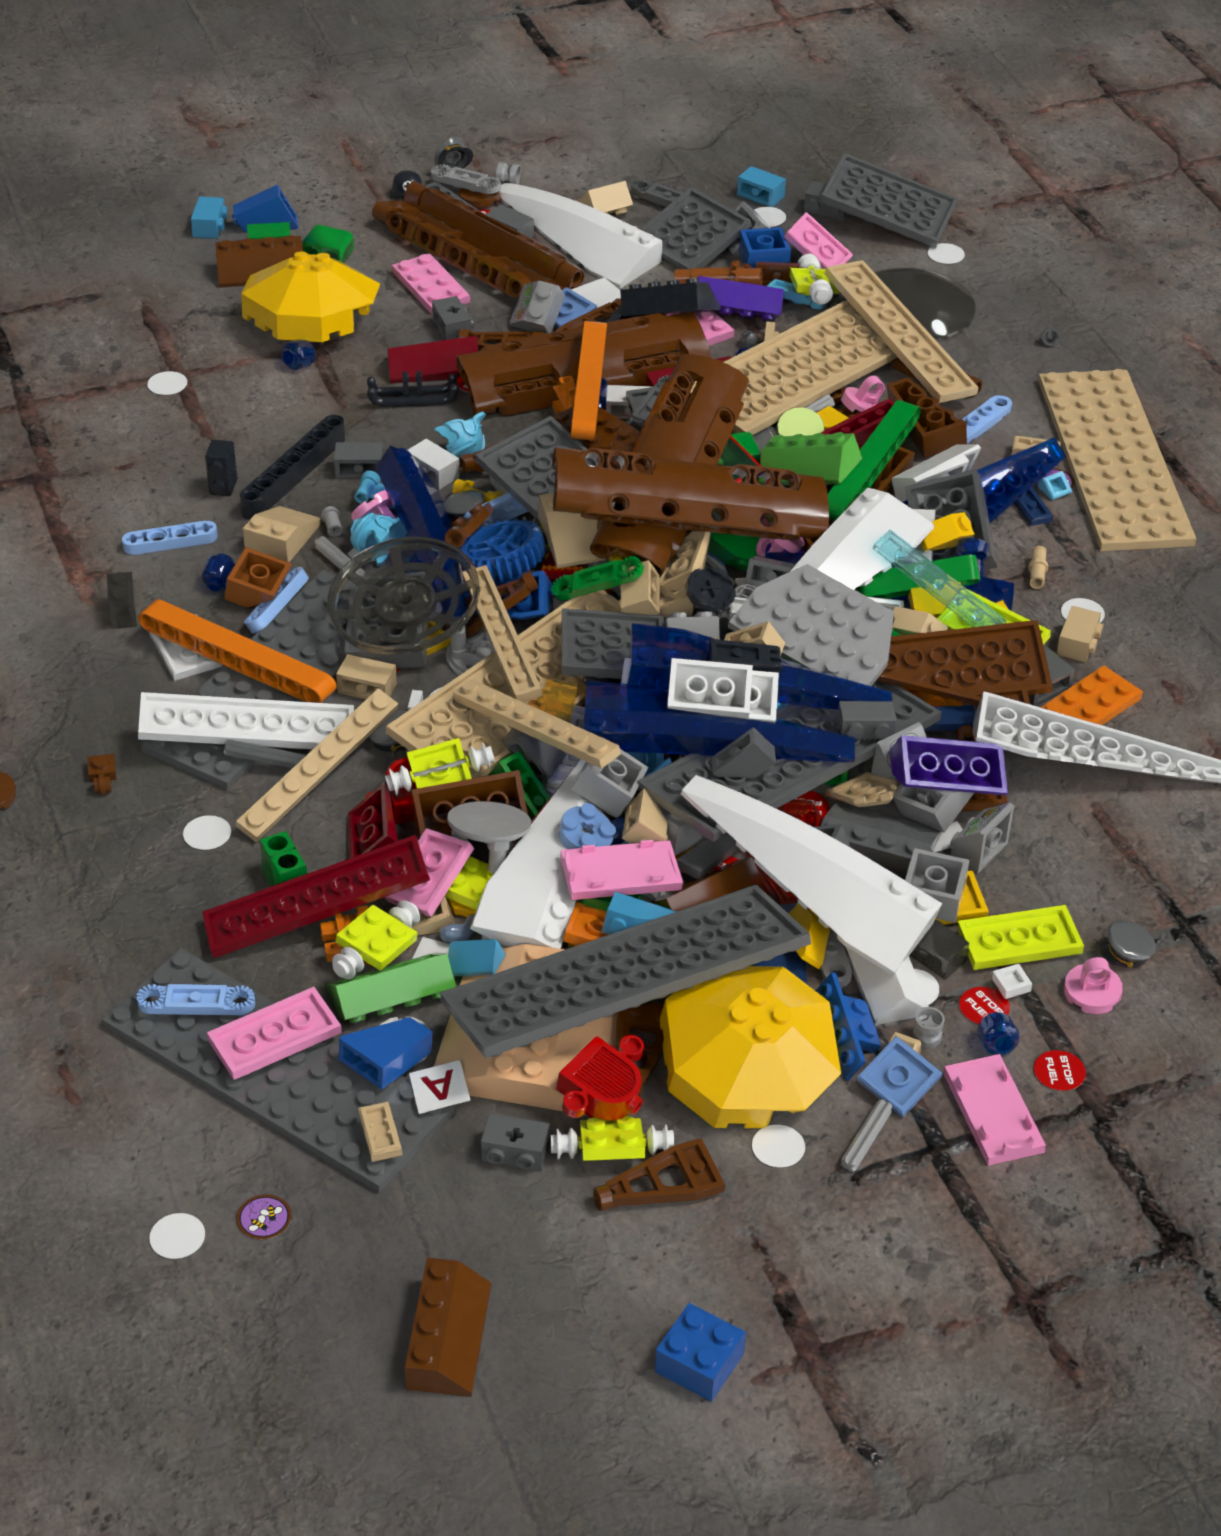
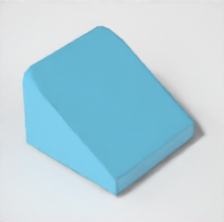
M1063 471L1047 476L1037 483L1039 488L1051 500L1072 493Z

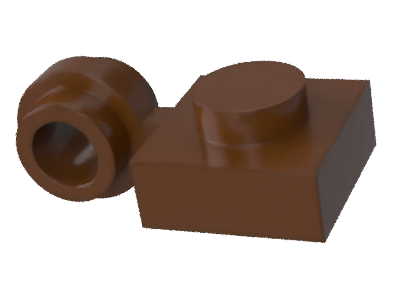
M114 754L88 756L89 782H94L95 794L107 795V792H112L111 780H117Z

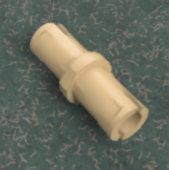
M1043 546L1033 548L1032 558L1028 565L1030 586L1035 589H1040L1044 586L1045 574L1048 571V563L1046 562L1047 551Z

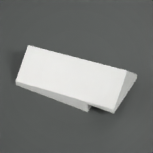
M978 444L955 445L892 478L896 499L908 506L905 486L971 470L981 447Z
M672 658L667 708L775 723L779 673L752 671L753 665Z
M846 947L853 976L864 1001L867 1002L874 1025L915 1018L918 1010L929 1007L909 956L892 976Z

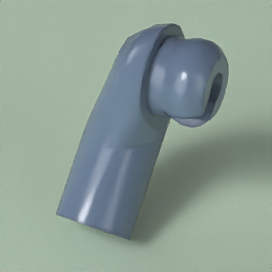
M469 915L463 924H449L442 927L440 930L441 939L445 942L468 941L474 933L470 929L474 915Z

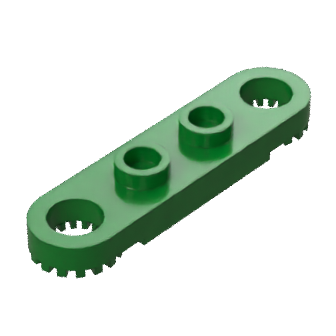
M635 556L626 557L621 561L614 560L576 571L572 575L560 576L559 580L556 579V582H553L551 591L560 601L587 595L637 580L644 572V565ZM633 567L634 569H632V572L629 571L628 573V569ZM567 585L568 589L565 588L566 590L563 589V590L561 591V589H562L564 586Z

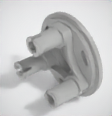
M454 623L450 626L451 642L447 647L446 660L449 667L457 675L460 676L494 652L485 628L466 638L464 624Z
M496 802L464 803L451 809L447 818L448 824L452 828V837L467 842L468 839L487 844L488 849H490L487 870L490 873H495L506 859V854L511 852L512 841L521 838L531 828V819L525 812L513 806Z

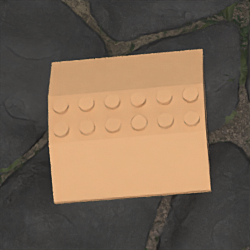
M526 943L503 947L502 949L506 955L496 973L563 951L564 949ZM490 975L463 976L460 985ZM618 1012L610 1017L596 1019L586 1023L584 1026L574 1027L562 1031L556 1036L545 1037L531 1042L527 1046L517 1047L503 1052L499 1056L488 1058L482 1055L450 1014L434 1067L460 1060L469 1096L563 1111L564 1095L556 1090L559 1072L596 1036L617 1050L616 1018Z

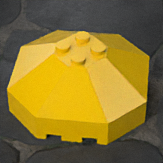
M296 252L294 257L250 275L241 293L242 317L247 321L251 320L252 317L255 319V326L263 331H269L270 328L273 337L276 339L324 342L330 340V333L338 331L339 336H344L354 332L353 310L357 309L360 315H367L370 311V304L374 303L380 283L347 264L330 258V255L327 253L310 255L306 252Z
M748 966L743 970L724 974L718 979L707 980L696 984L692 988L673 992L665 1000L660 1016V1027L663 1029L664 1035L663 1052L665 1065H667L668 1091L714 1128H727L728 1123L744 1124V1128H765L769 1124L773 1111H789L791 1113L806 1111L841 1075L830 1002L785 967Z

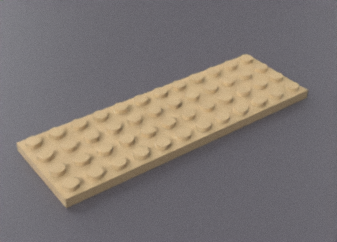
M845 300L724 362L741 371L749 379V385L741 400L744 402V405L732 431L735 433L751 432L754 435L778 422L786 411L793 408H804L898 357L850 302ZM696 381L692 387L691 393L696 385Z
M1115 369L1109 371L1094 370L1088 372L1072 371L1067 373L1050 372L1039 374L1038 382L1100 551L1195 546L1196 536L1128 371Z
M603 590L568 600L518 635L543 695L529 701H524V703L562 720L573 713L575 706L581 707L585 704L584 692L586 689H589L583 683L585 676L572 677L561 675L562 608L621 612L619 601ZM495 651L386 726V734L409 751L459 738L465 756L468 755L470 746L478 750L481 749L484 742L485 747L491 746L495 762L490 763L491 769L486 764L480 766L479 772L474 770L472 766L468 768L472 779L488 775L499 761L512 755L502 743L512 727L456 702L453 692L465 682L473 679L515 698Z

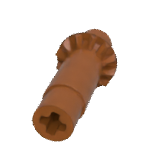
M732 261L730 267L675 269L674 280H680V284L686 283V279L703 276L762 286V268L740 267L739 261Z

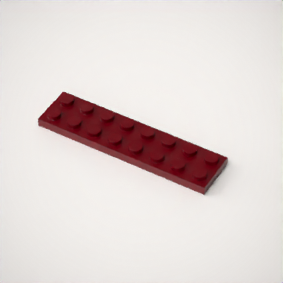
M416 835L202 911L213 957H220L430 881Z

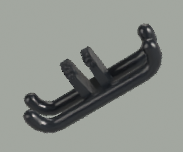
M416 371V386H409V375L407 372H402L403 386L379 387L374 377H368L367 395L372 404L380 407L444 405L454 401L457 397L458 377L455 373L449 375V380L446 384L422 386V371ZM444 393H448V394L443 395V396H423V395H426V394H444ZM401 395H403V397H394V398H380V397H378V396H401Z

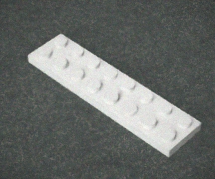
M141 692L138 739L225 744L226 740L229 739L264 747L314 749L354 712V705Z

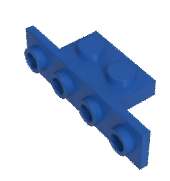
M831 972L815 991L830 1002L840 1068L844 1079L849 1081L866 1063L862 1050L875 1053L881 1047V1043L867 1002L844 996L836 973Z

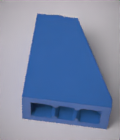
M278 184L233 205V221L244 232H247V224L290 222V230L299 228L298 216Z
M409 1017L346 1034L339 1038L338 1060L380 1089H384L431 1054L432 1031Z

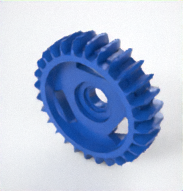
M515 518L513 521L506 519L500 522L498 520L497 523H489L485 527L480 526V529L475 530L461 547L456 548L454 553L458 570L459 558L461 573L486 565L494 583L495 581L503 583L504 579L510 578L512 580V577L516 575L521 577V573L529 571L530 567H536V564L541 562L542 557L545 556L546 544L543 533L537 524H533L530 520L522 519L519 521Z

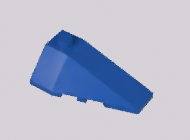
M544 570L531 572L539 588L507 610L510 619L525 620L543 617L553 607L551 586L553 584ZM516 575L512 577V580L510 578L504 579L503 583L495 581L494 584L497 587L517 580L520 576ZM463 584L464 598L471 596L466 584ZM461 585L450 586L449 604L463 599ZM511 593L508 594V595L502 596L501 599L504 600L506 597H508L509 595H511ZM476 607L469 609L468 613L478 614Z

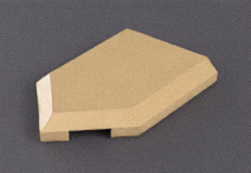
M865 772L824 792L826 796L856 807L888 804L897 790L898 781Z

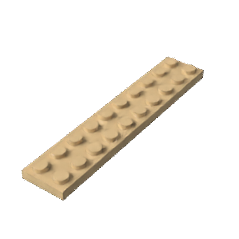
M863 260L826 267V277L939 403L977 395L979 387Z

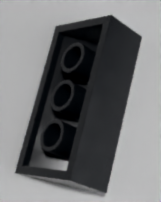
M699 278L686 279L684 284H680V280L666 281L667 285L661 286V282L647 283L648 287L643 288L642 284L628 285L629 289L620 290L622 317L720 310V304L708 282H699Z

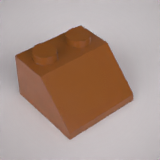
M245 547L227 578L224 600L246 608L273 600L290 571L292 563Z

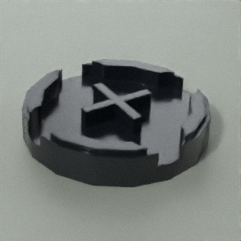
M707 567L706 570H700L701 568L695 569L689 575L685 585L686 595L691 603L705 612L721 613L726 611L732 605L736 596L731 579L723 572L714 568Z

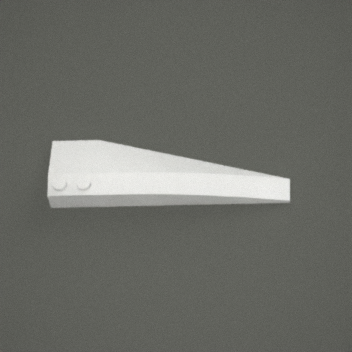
M507 182L501 185L500 201L506 206H512L514 210L534 218L535 230L552 244L559 245L563 253H569L574 262L584 265L586 272L600 279L605 277L618 288L624 287L662 262V240L654 237L652 234H648L600 210L554 193Z
M867 488L811 546L791 571L808 564L855 590L858 586H866L872 582V576L882 571L885 573L892 568L891 563L895 560L902 561L908 557L934 529V524L891 494Z
M983 692L975 713L972 732L976 742L996 744L1004 750L1024 756L1102 766L1181 780L1221 784V760L992 693Z
M580 759L533 821L529 832L522 836L486 883L470 929L489 939H496L499 944L505 947L526 943L561 949L576 900H571L560 860L561 850L567 848L559 838V822L568 809L582 806L585 803L594 805L603 814V810L571 789L586 761ZM582 828L581 831H582L583 833L588 832V833L591 834L590 831H588L587 829Z
M697 775L682 789L681 795L705 817L710 816L716 821V827L723 834L729 833L737 841L736 846L743 852L748 851L755 858L754 862L786 892L791 891L798 897V903L805 910L810 908L819 917L818 922L826 929L830 927L838 934L837 939L844 946L892 976L933 925L941 908V902L829 835L763 802Z

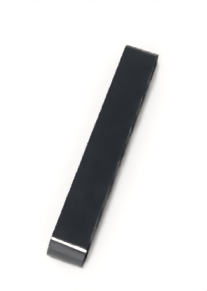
M336 414L326 416L240 492L242 516L250 520L255 514L269 510L335 451L336 442L345 441L344 418Z

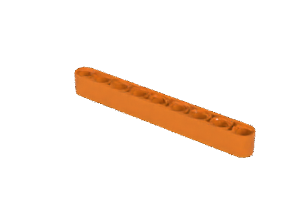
M584 321L571 439L595 441L607 323Z
M156 599L138 615L140 625L148 632L304 702L322 703L336 690V682L329 674L163 600Z

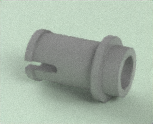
M329 506L323 509L321 519L326 524L328 534L331 537H337L343 532V527L339 520L340 512L335 507Z

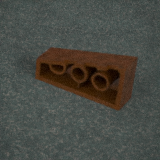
M907 377L887 384L889 399L894 402L901 400L921 408L917 423L908 435L924 458L939 454L955 445L967 444L966 422L955 418L954 413L950 409L945 410L941 407L939 401L934 397H928L926 391Z

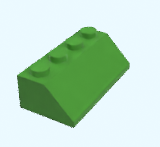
M854 433L775 435L770 438L769 442L762 449L760 465L762 467L788 469L796 474L821 476L824 478L825 484H840L860 462L862 456ZM759 477L758 483L763 486L766 485L765 480ZM781 480L782 486L790 485L788 481Z
M434 952L386 966L381 971L376 969L355 975L352 979L334 981L326 984V987L339 1018L343 1020L348 1019L349 1023H355L365 1020V1014L376 1011L377 1015L386 1014L394 1011L393 1006L404 1003L405 1007L421 1003V997L432 995V999L441 997L440 992L454 988L456 984L447 953Z

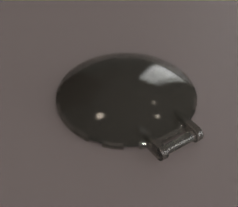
M895 267L874 271L935 340L943 337L947 340L961 334V330L964 327H969L972 323L976 309L974 299L971 293L953 278L932 270L915 267ZM833 294L831 300L827 303V309L847 299H839V294Z

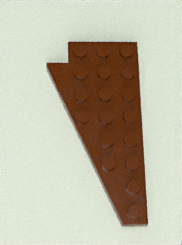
M1038 620L891 636L888 666L876 680L974 705H979L984 691L1030 704L1028 695L1052 693L1053 689Z

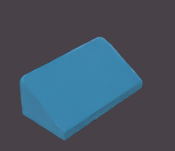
M496 939L452 941L448 951L453 976L493 975L506 955Z

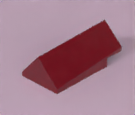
M477 336L388 348L390 384L403 383L402 372H407L409 375L408 383L416 382V371H422V382L449 380L450 374L455 373L457 375L458 372L456 365L457 355L478 352Z
M383 782L348 813L350 858L397 842L391 797L386 782Z

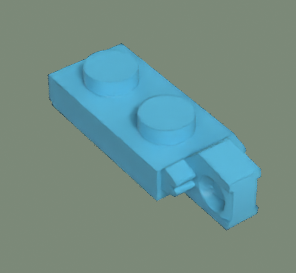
M775 279L767 285L768 287L784 289L783 299L791 300L795 304L810 305L812 309L821 310L825 307V304L815 303L811 295L797 293L793 283Z

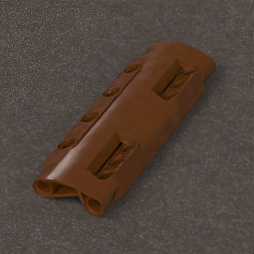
M416 181L411 182L407 186L403 201H379L372 209V216L386 224L392 232L514 298L520 296L524 284L543 281L558 285L561 290L566 287L574 289L582 284L585 277L582 269L567 262V258L456 198L440 190L427 188ZM422 211L427 212L428 214H430V215H432V216H434V217L440 219L441 221H443V222H445V223H447V224H449V225L455 227L456 229H458V230H460V231L455 230L454 228H452V227H450V226H448V225L442 223L441 221H439V220H437V219H435V218H433V217L427 215L426 213H424V212H422ZM511 259H514V260H516V261L522 263L523 265H525V266H527V267H529V268L535 270L536 272H538V273H540V274H542V275L548 277V278L551 279V280H548L547 278H545V277H543V276H541V275L535 273L534 271H532V270H530V269H528V268L522 266L521 264H519V263H517V262H515V261H513V260H511Z
M692 311L669 316L657 313L606 322L607 331L599 397L607 396L608 385L646 387V372L675 367L679 357L683 354H695L712 358L704 331ZM584 327L487 345L478 352L457 355V369L470 390V402L474 416L480 412L485 414L495 413L496 410L501 415H511L552 407L553 401L559 400L553 387L559 386L560 377L572 376L577 386ZM680 349H681V351H678V352L667 353V354H662V355H657V356H652V357H647V358H641V359H636V360H631V361H626V362H625V360H628V359H633V358H638V357H644V356H649V355H654V354H659V353H664V352H670V351H675V350H680ZM553 374V376H548V377H543V378H538V379H532V380H527V381H522V382H517V383H512V384H506V385H501V386H496V387H495V385H498V384L509 383V382H514V381H519V380H524V379H529V378H534V377H540V376H545V375Z
M695 354L681 355L669 380L663 384L631 452L643 453L651 458L717 465L743 408L744 402L741 400L749 385L748 377L738 369L717 359ZM695 381H696V385H695V387H694V389H693V391H692V393H691V395H690V397H689V400H688V402H687V404H686V406H685V408H684V410H683V413H682V415H681L679 421H677V420H678V417H679V415H680V413H681V411H682V409H683V407H684V405H685V402H686V400H687V398H688V396H689V394H690V392H691V390H692V387H693V385H694V383H695ZM635 464L636 470L645 472L643 465ZM617 502L612 503V507L616 511H623L621 504ZM666 507L661 508L665 516H672L670 509ZM598 520L597 532L590 545V551L593 555L606 559L617 552L624 558L635 556L641 562L649 560L660 577L663 575L670 558L679 550L688 531L630 524L628 527L629 524Z
M555 447L553 451L552 469L555 470L553 511L578 513L582 518L780 540H796L800 537L819 539L829 526L827 488L824 478L821 476L796 474L788 469L743 464L731 467L651 458L643 453L598 448L577 450ZM585 459H593L596 462V466H589ZM610 461L618 462L621 469H614L610 465ZM635 464L643 465L645 472L636 470ZM732 474L739 475L742 483L734 481ZM756 477H762L766 485H760ZM781 480L788 481L790 488L782 486ZM617 502L621 504L623 511H616L612 507V503ZM666 507L670 509L672 516H665L661 508ZM711 513H717L721 517V522L714 521ZM760 518L767 519L770 527L763 526Z

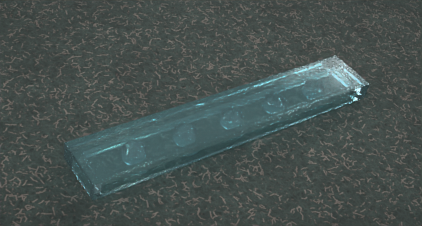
M891 529L874 543L873 549L970 626L979 627L1005 624L1007 622L1005 618Z

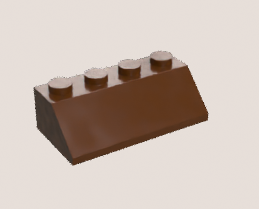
M289 235L279 238H246L237 241L223 240L215 242L219 288L245 286L250 275L294 257L296 252H303L301 236Z
M519 770L411 790L413 821L418 841L426 828L452 837V828L447 821L448 813L454 807L464 803H502L518 808L528 815Z
M428 1257L426 1259L405 1364L406 1390L472 1397L491 1292V1282L460 1261Z

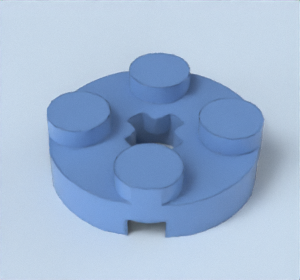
M585 803L582 806L570 808L563 814L559 822L560 831L558 834L561 842L567 849H577L585 845H595V847L610 846L616 829L609 819L599 812L594 805ZM582 828L587 829L588 831L591 832V834L588 833V832L583 833V832L581 831Z

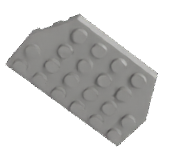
M806 564L758 586L730 619L728 628L738 631L769 621L785 642L781 658L853 699L860 701L888 666L894 612Z

